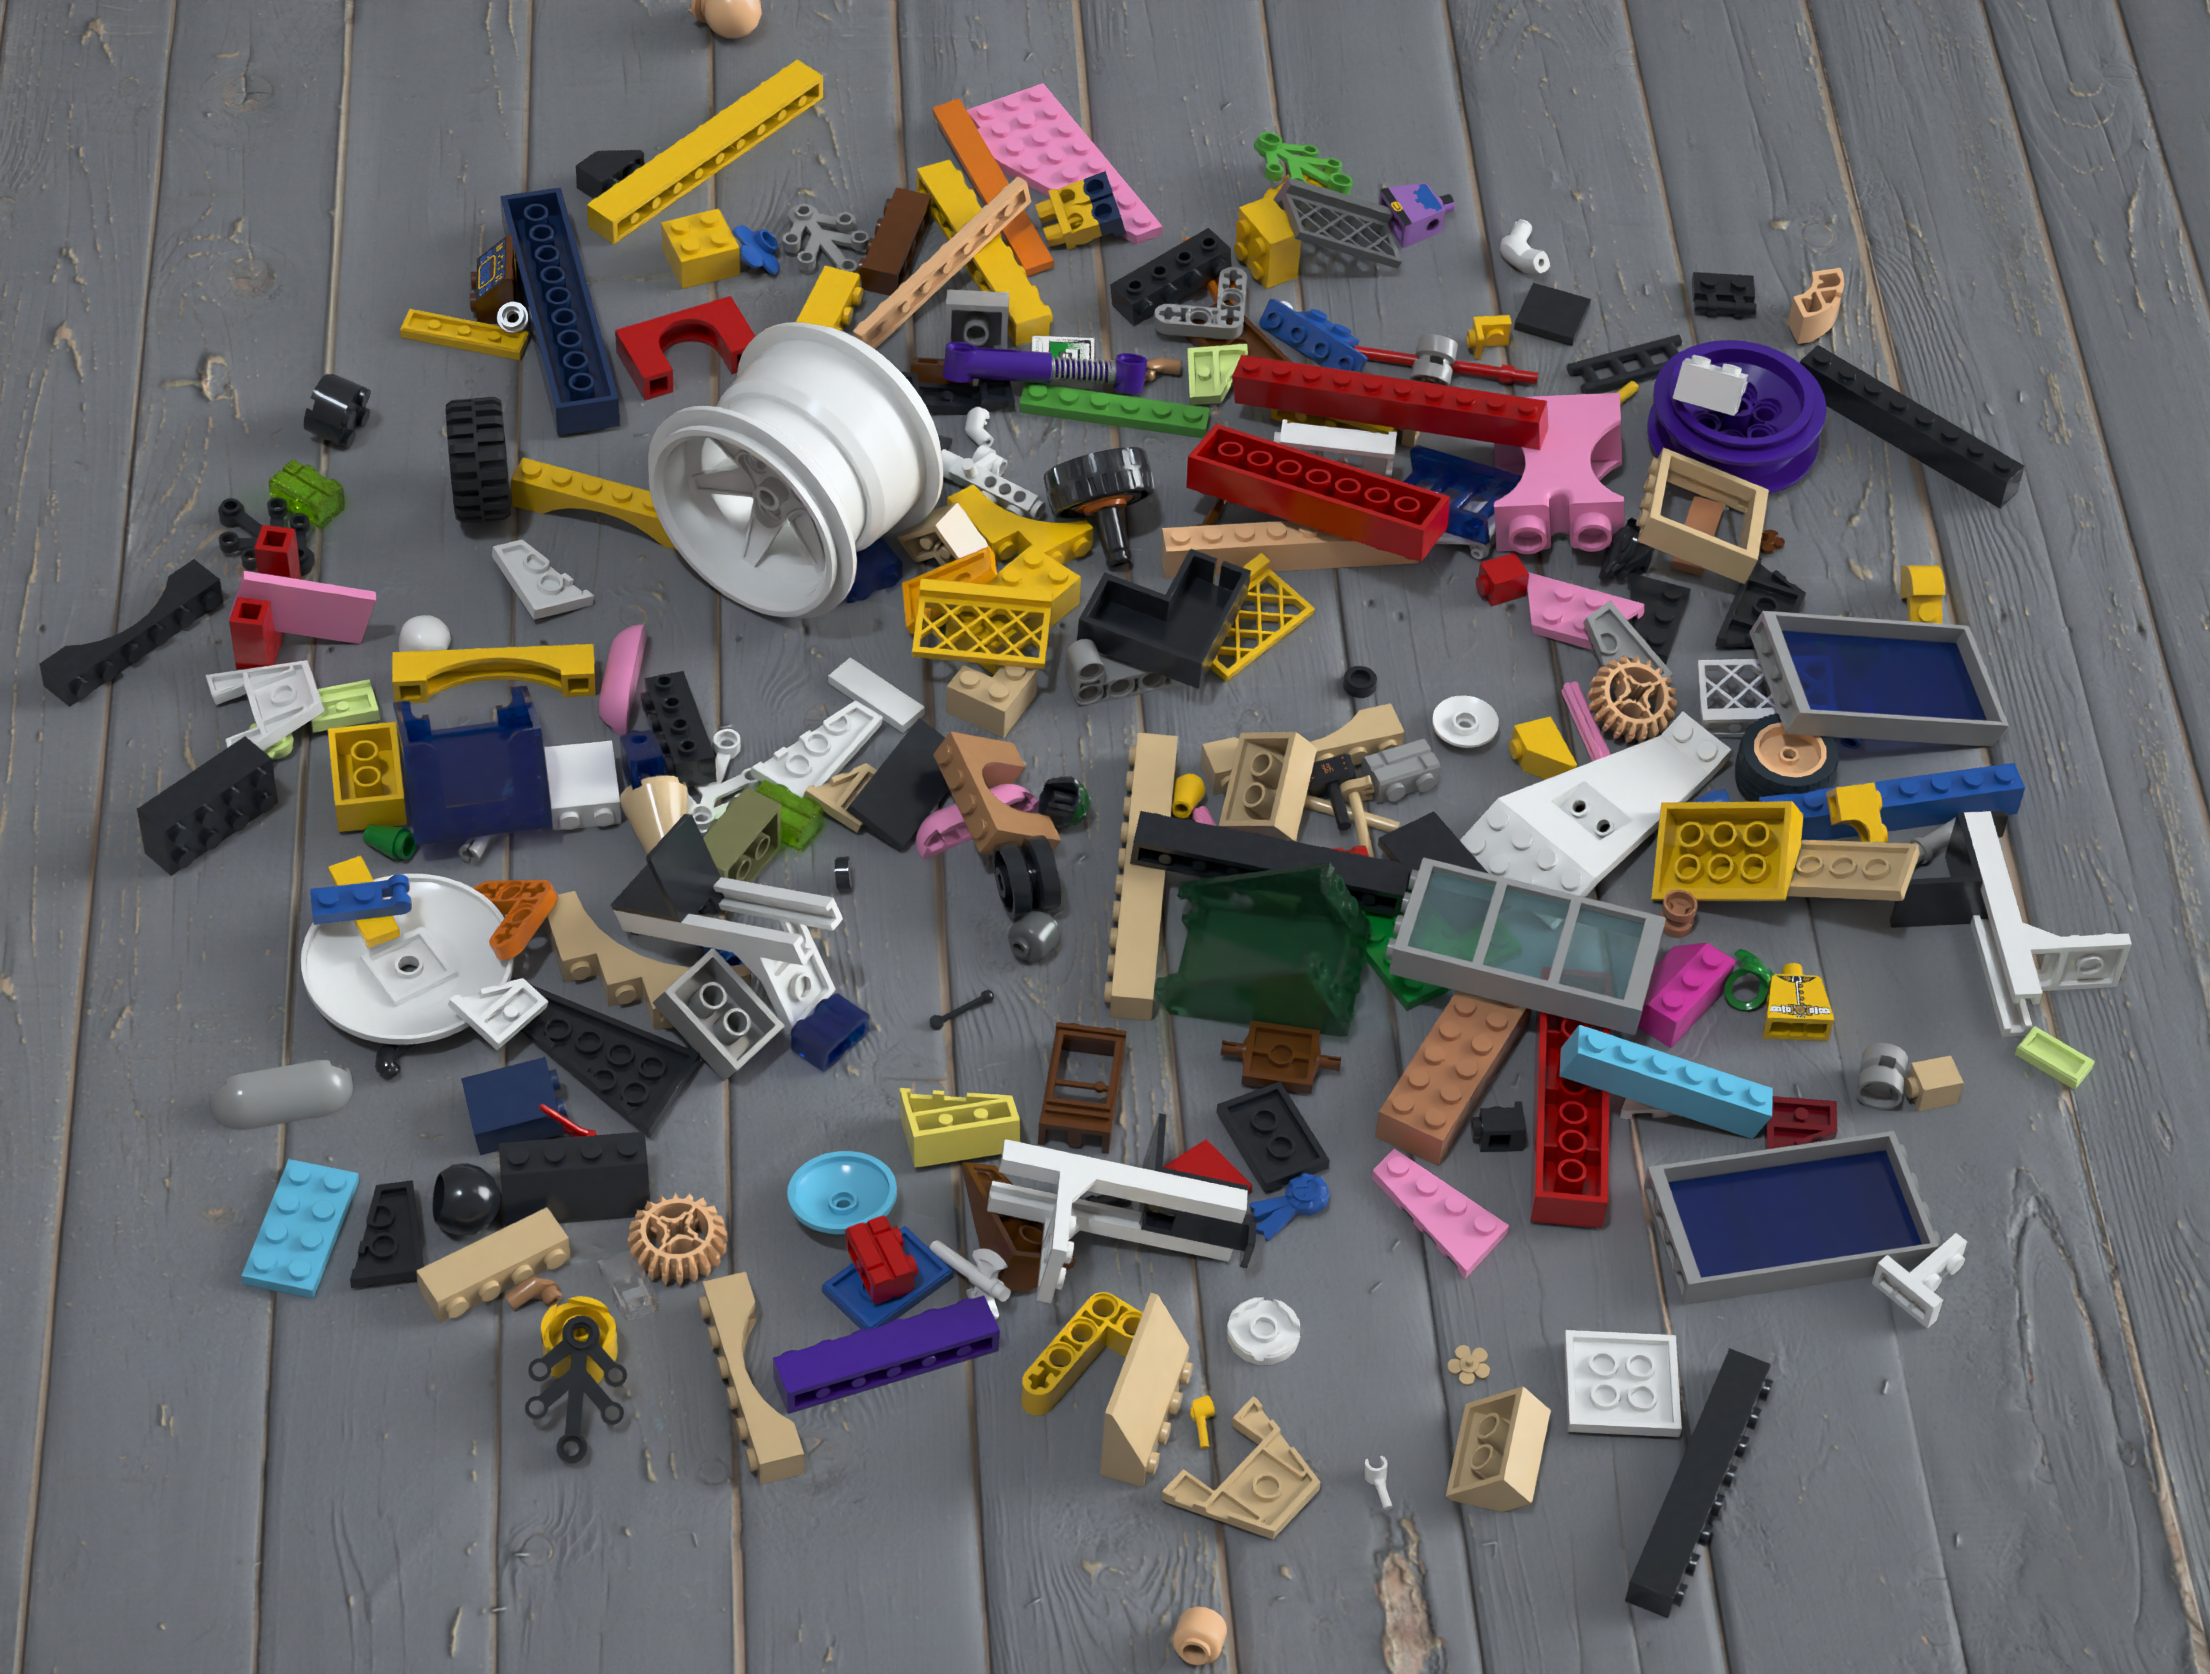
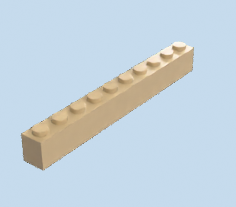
M1138 733L1137 746H1130L1128 765L1134 766V771H1127L1126 791H1132L1131 797L1125 796L1123 816L1129 817V823L1122 822L1120 842L1127 844L1126 848H1119L1118 868L1124 869V874H1117L1115 895H1121V901H1114L1112 921L1119 923L1118 928L1111 927L1109 948L1116 949L1115 955L1108 954L1107 975L1113 976V982L1105 983L1104 1003H1110V1017L1146 1021H1151L1165 870L1131 864L1130 859L1140 811L1171 817L1178 736Z

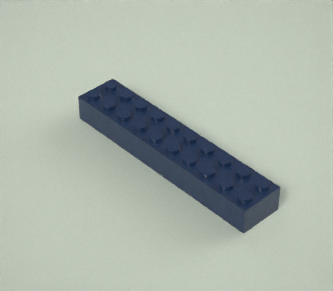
M561 187L500 196L502 224L505 236H513L516 278L523 305L529 315L528 324L557 435L620 426L619 398Z

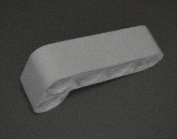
M1089 639L1075 641L1067 649L1065 676L1079 705H1092L1183 685L1181 682L1111 656L1100 657L1094 642Z

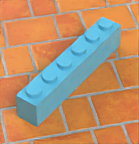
M1582 1025L1576 1028L1561 1047L1559 1076L1750 1139H1753L1772 1117L1773 1088Z

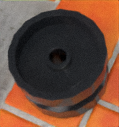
M1044 835L1025 838L1021 849L1013 841L994 846L993 867L996 885L1003 907L1010 918L1025 916L1031 912L1033 905L1041 912L1060 907L1061 885L1058 868L1052 848Z

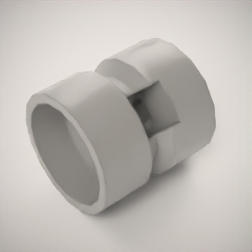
M1421 335L1416 349L1418 359L1413 363L1410 380L1450 386L1453 372L1450 365L1455 363L1458 344L1454 340L1441 335Z
M1875 1043L1865 1048L1857 1086L1859 1101L1868 1107L1880 1110L1892 1109L1901 1103L1908 1056L1905 1051L1889 1043Z

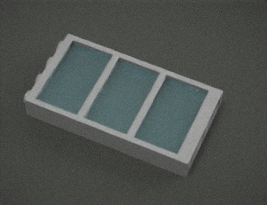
M1428 858L1422 859L1419 871L1412 870L1408 890H1412V893L1405 892L1400 912L1405 914L1404 916H1397L1393 935L1397 936V939L1390 938L1385 958L1391 959L1389 974L1636 1035L1666 917Z

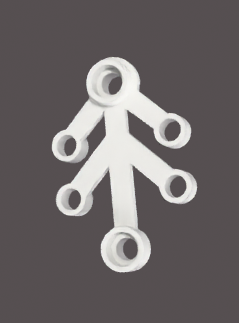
M723 729L714 735V751L717 754L715 758L717 782L694 786L702 797L700 804H697L688 794V814L693 816L702 836L706 835L712 821L719 819L726 811L729 802L714 808L717 800L746 787L757 790L762 784L756 778L755 780H747L754 778L751 776L752 768H747L742 774L723 782L730 759L735 758L741 749L740 735L732 729Z

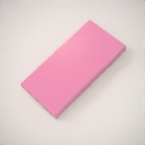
M243 571L229 620L237 597L271 601L275 631L361 644L376 602V592Z

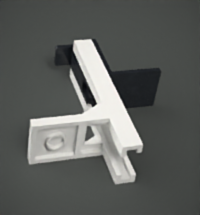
M2007 812L1957 813L1945 854L1951 877L1911 879L1903 901H1895L1890 918L1891 927L1971 924L2002 1037L2027 1036L2031 1031L2032 1022L2025 999L2031 998L2032 1004H2040L2042 991L2117 987L2132 945L2129 933L2060 937L2023 923L1998 839L2004 834L2008 821ZM2032 954H2045L2040 970H2036Z
M684 814L646 856L648 864L612 902L611 907L623 931L634 935L642 934L733 952L762 982L779 1020L785 1025L783 1027L785 1033L797 1036L836 990L807 926L833 931L843 918L834 898L721 877L691 814ZM720 910L779 920L784 932L699 916L697 912L704 915L706 912L716 914Z
M1159 1113L1142 1168L1005 1139L1001 1151L1002 1160L999 1172L1057 1184V1194L992 1181L987 1211L1044 1223L1036 1300L1051 1303L1055 1289L1062 1290L1066 1268L1062 1266L1064 1263L1070 1264L1072 1259L1074 1242L1068 1240L1079 1231L1229 1262L1233 1249L1240 1250L1239 1267L1247 1268L1256 1242V1221L1244 1219L1247 1211L1248 1185L1163 1168L1166 1114ZM1086 1191L1137 1201L1140 1202L1139 1211L1078 1198Z

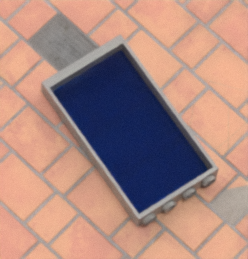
M1762 611L1749 632L1786 734L1994 747L2009 726L1969 626Z
M1895 1131L1650 1166L1647 1169L1643 1188L1683 1305L1872 1277L1875 1274L1878 1262L1887 1255L1905 1270L1912 1271L1941 1246L1940 1236L1936 1230L1933 1231L1929 1222L1928 1205L1925 1201L1922 1202L1919 1196L1917 1177L1915 1173H1910L1907 1165L1905 1146L1899 1144Z

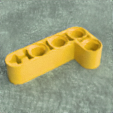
M1099 1292L1092 1295L1024 1373L1021 1392V1405L1027 1413L1041 1416L1051 1411L1105 1346L1126 1357L1134 1338L1133 1335L1129 1334L1136 1333L1143 1313L1110 1293Z

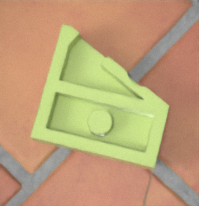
M1247 344L1187 348L1190 405L1222 403L1233 383L1232 375L1240 356H1248Z

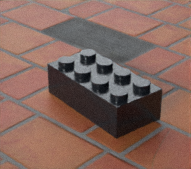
M244 736L137 808L145 854L172 876L182 868L188 867L195 859L208 850L216 848L220 842L236 831L242 830L259 815L271 810L278 803L272 758Z

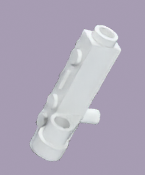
M981 445L974 453L972 459H964L946 449L941 451L943 477L952 480L964 488L974 484L989 500L1006 508L1011 513L1032 520H1039L1042 517L1046 504L1040 501L1038 495L1000 477L1007 467V460L996 455L995 450Z

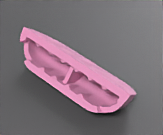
M643 624L630 626L622 630L614 638L609 649L599 696L598 714L600 720L602 719L607 725L612 727V732L627 736L647 639L646 626Z
M1000 784L989 789L1000 801L1016 810L1029 813L1038 811V800L1030 791L1022 786ZM956 803L932 813L920 825L916 835V849L923 860L973 839Z

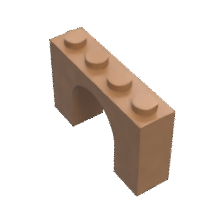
M950 731L933 756L979 853L993 855V848L996 844L1010 841L1015 842L1021 849L1025 838L1037 835H1044L1052 851H1054L1061 842V839L1050 816L1016 810L1000 801L988 788L1000 784H1013L1025 769L1015 744Z

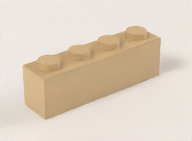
M546 1207L417 1270L419 1293L440 1323L450 1318L459 1317L468 1309L484 1301L488 1302L495 1299L500 1293L521 1284L530 1277H535L549 1269L553 1270L560 1267L565 1261L570 1259L569 1238Z

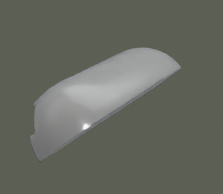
M316 1060L231 1076L226 1079L225 1086L221 1087L217 1092L211 1091L209 1104L213 1116L221 1124L233 1129L247 1130L332 1114L344 1107L350 1100L354 1084L351 1071L347 1067L343 1070L331 1066L329 1060Z

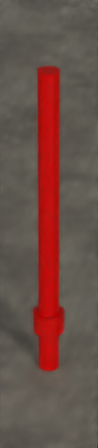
M1354 346V349L1366 355L1367 360L1413 367L1414 361L1418 359L1416 354ZM1455 360L1454 364L1450 365L1453 373L1499 379V383L1512 384V381L1537 385L1538 372L1514 369L1512 365L1502 364L1501 367L1457 360Z

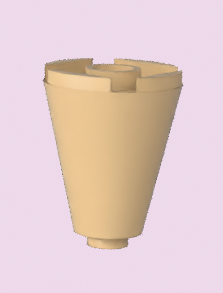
M661 775L641 780L642 786L632 790V785H630L620 795L621 808L646 855L649 854L684 814H688L687 785L684 781L680 784L678 777Z

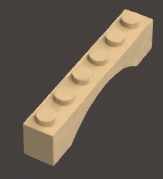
M1391 703L1358 711L1351 721L1336 732L1310 742L1317 747L1314 762L1345 753L1350 754L1353 765H1359L1365 756L1403 745L1405 732ZM1232 737L1202 744L1200 766L1213 795L1227 792L1239 742L1238 738Z
M742 1272L703 1281V1297L698 1298L699 1310L702 1319L709 1318L711 1327H707V1334L711 1348H718L720 1357L716 1358L720 1378L728 1379L730 1387L726 1388V1396L730 1409H737L739 1418L735 1419L740 1441L746 1440L749 1449L745 1450L749 1471H756L760 1485L804 1474V1452L794 1422L779 1414L761 1397L753 1386L745 1368L743 1353L748 1336L756 1323L755 1298L747 1273Z

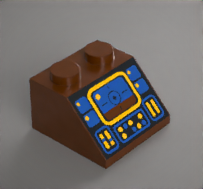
M505 236L477 258V272H471V290H476V293H470L471 312H477V322L498 324L497 314L499 309L506 303L516 302L513 236ZM515 314L509 316L508 322L515 323Z

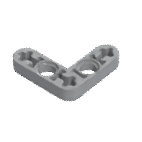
M1228 267L1220 272L1217 308L1176 304L1158 306L1154 312V328L1158 332L1168 335L1217 339L1238 338L1243 332L1247 283L1246 273L1238 267ZM1230 281L1236 282L1235 288H1229ZM1233 300L1239 304L1230 306L1224 304V301ZM1227 318H1233L1232 325L1226 324ZM1193 319H1202L1206 323L1198 325L1191 321Z

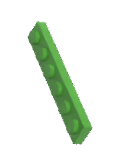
M1029 382L1024 383L1019 412L1198 438L1206 436L1210 416V408Z

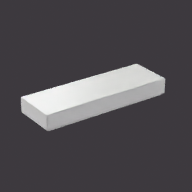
M851 657L828 675V683L852 700L858 701L881 715L885 722L902 733L925 715V707Z

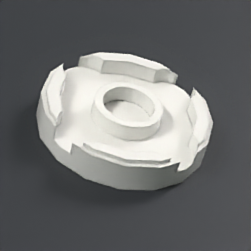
M1255 1297L1241 1302L1232 1311L1227 1324V1340L1234 1353L1244 1361L1256 1365H1274L1285 1361L1295 1352L1300 1341V1321L1295 1312L1282 1301L1273 1299L1272 1302L1264 1300V1297Z

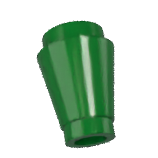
M370 824L366 827L363 835L365 844L370 845L396 861L409 859L414 854L417 845L416 835L404 827Z

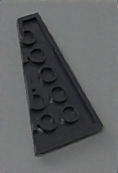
M531 985L548 1001L545 1010L520 1031L641 1132L645 1131V1135L650 1139L699 1065L700 1053Z

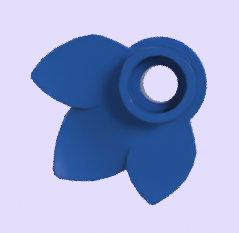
M743 225L736 226L732 230L733 235L742 244L740 247V257L746 265L753 269L763 266L771 275H775L779 271L780 266L774 256L775 250L778 248V242L768 230L761 229L760 231L753 232Z

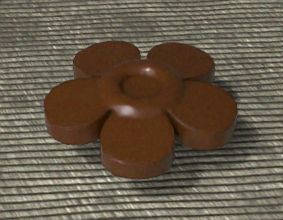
M1771 529L1763 531L1760 543L1762 553L1771 554L1775 552V549L1784 547L1785 540L1778 537L1777 531Z

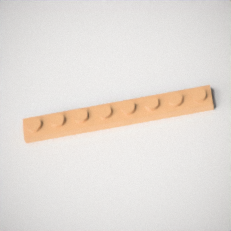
M1017 176L1009 185L1005 186L989 204L985 205L971 221L963 225L955 236L947 243H944L939 251L927 262H924L890 297L881 302L874 312L861 321L853 330L854 337L868 344L873 349H876L1031 203L1027 181Z

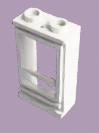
M1283 419L1281 432H1275L1274 442L1299 449L1341 453L1338 462L1347 464L1348 461L1346 454L1363 456V462L1360 469L1391 478L1397 432L1389 431L1387 435L1379 432L1371 433L1370 431L1291 422L1289 424L1287 420Z

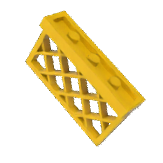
M1262 553L1242 567L1251 570L1248 596L1245 601H1255V611H1239L1233 622L1234 628H1230L1227 634L1228 637H1234V647L1221 646L1210 667L1225 682L1307 620L1315 611L1312 605L1269 568L1271 561ZM1268 581L1277 589V595L1260 593V586ZM1261 602L1277 603L1278 613L1261 612ZM1283 604L1295 605L1302 612L1298 615L1284 614ZM1239 619L1256 620V630L1239 629ZM1261 621L1278 622L1279 630L1276 632L1262 631ZM1240 638L1257 639V647L1254 649L1240 648ZM1218 655L1235 656V664L1227 669L1218 661Z
M921 578L912 657L1045 669L1053 591ZM925 608L940 609L945 615L932 623L924 615ZM964 611L973 612L978 618L965 626L956 616ZM995 615H1006L1011 621L998 629L989 619ZM1028 618L1043 619V625L1033 632L1022 622ZM951 620L959 631L946 638L938 628ZM984 624L992 634L980 642L971 631ZM1017 627L1025 637L1013 645L1004 634ZM931 633L941 642L934 648L920 647L921 640ZM966 636L974 646L967 651H961L953 643ZM999 639L1007 649L1001 654H993L986 647ZM1032 642L1039 650V658L1025 657L1019 650Z

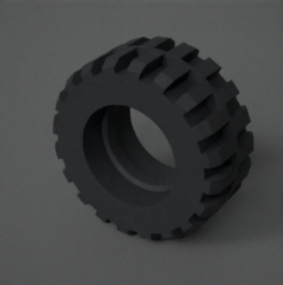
M496 397L451 400L445 405L455 519L462 523L505 520L511 516V503L501 400Z

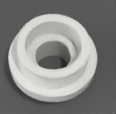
M509 302L499 309L497 321L504 331L518 333L527 326L529 315L522 304ZM512 314L519 315V319L515 323L508 322V318Z

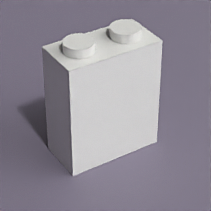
M612 741L544 747L553 831L621 824L620 797Z

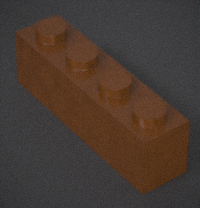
M896 187L892 199L887 198L884 206V217L877 220L874 239H869L866 258H861L858 265L857 274H860L861 288L865 291L891 296L903 283L931 218V195Z

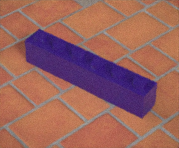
M985 1296L974 1299L966 1298L958 1301L956 1304L940 1309H928L913 1317L894 1319L885 1325L869 1330L860 1329L851 1335L835 1340H823L808 1348L786 1351L780 1356L773 1358V1379L787 1414L997 1352L999 1351L1000 1330Z

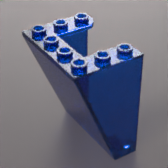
M527 685L510 687L512 695L510 704L506 707L497 705V722L431 730L429 715H422V718L414 716L411 711L410 701L393 703L415 845L553 827L542 731Z

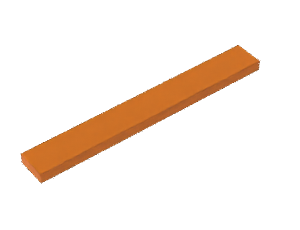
M960 98L932 107L935 120L984 205L989 204L1005 186L1009 185V182ZM1025 210L1021 211L1000 232L1007 245L1012 249L1018 264L1025 269L1028 277L1054 268V260Z

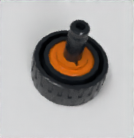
M1139 447L1103 450L1065 461L1046 471L1043 479L1052 514L1060 519L1094 516L1103 553L1107 557L1106 565L1117 567L1129 563L1132 558L1128 554L1129 546L1119 510L1144 500L1152 495L1155 490L1152 471L1145 450Z

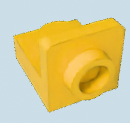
M1510 315L1473 317L1472 329L1467 330L1466 342L1467 347L1472 348L1475 359H1481L1483 347L1508 346L1512 326Z

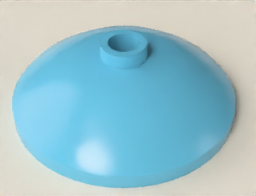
M854 1151L826 1153L804 1163L793 1174L787 1190L788 1204L793 1215L805 1226L823 1233L843 1235L850 1226L862 1222L865 1224L868 1220L882 1215L886 1217L890 1213L897 1198L896 1180L890 1168L881 1160L871 1155Z

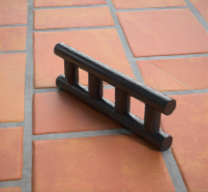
M1677 334L1567 364V371L1570 376L1581 373L1587 383L1581 385L1582 394H1596L1625 386L1630 381L1640 382L1657 377L1662 367L1668 361L1654 364L1649 355L1663 351L1670 360L1679 353L1676 347L1682 346V339ZM1636 358L1642 368L1627 372L1621 362ZM1609 366L1615 375L1599 379L1594 370Z

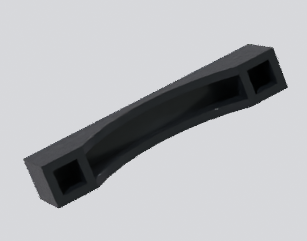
M195 559L191 560L168 576L166 588L157 604L135 625L119 634L100 641L65 646L39 663L43 686L69 707L79 700L86 698L92 691L105 682L112 680L121 671L138 662L153 649L163 645L172 636L189 627L194 621L223 602L220 579Z

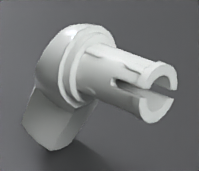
M1522 219L1518 220V222L1515 221L1510 235L1503 237L1501 240L1500 251L1502 256L1523 273L1545 272L1550 267L1547 254L1544 251L1531 248L1526 242L1532 232L1531 224Z

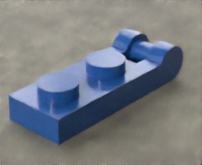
M397 874L384 881L310 889L314 925L406 914L412 909L411 897L407 894L410 890L409 879L405 875Z

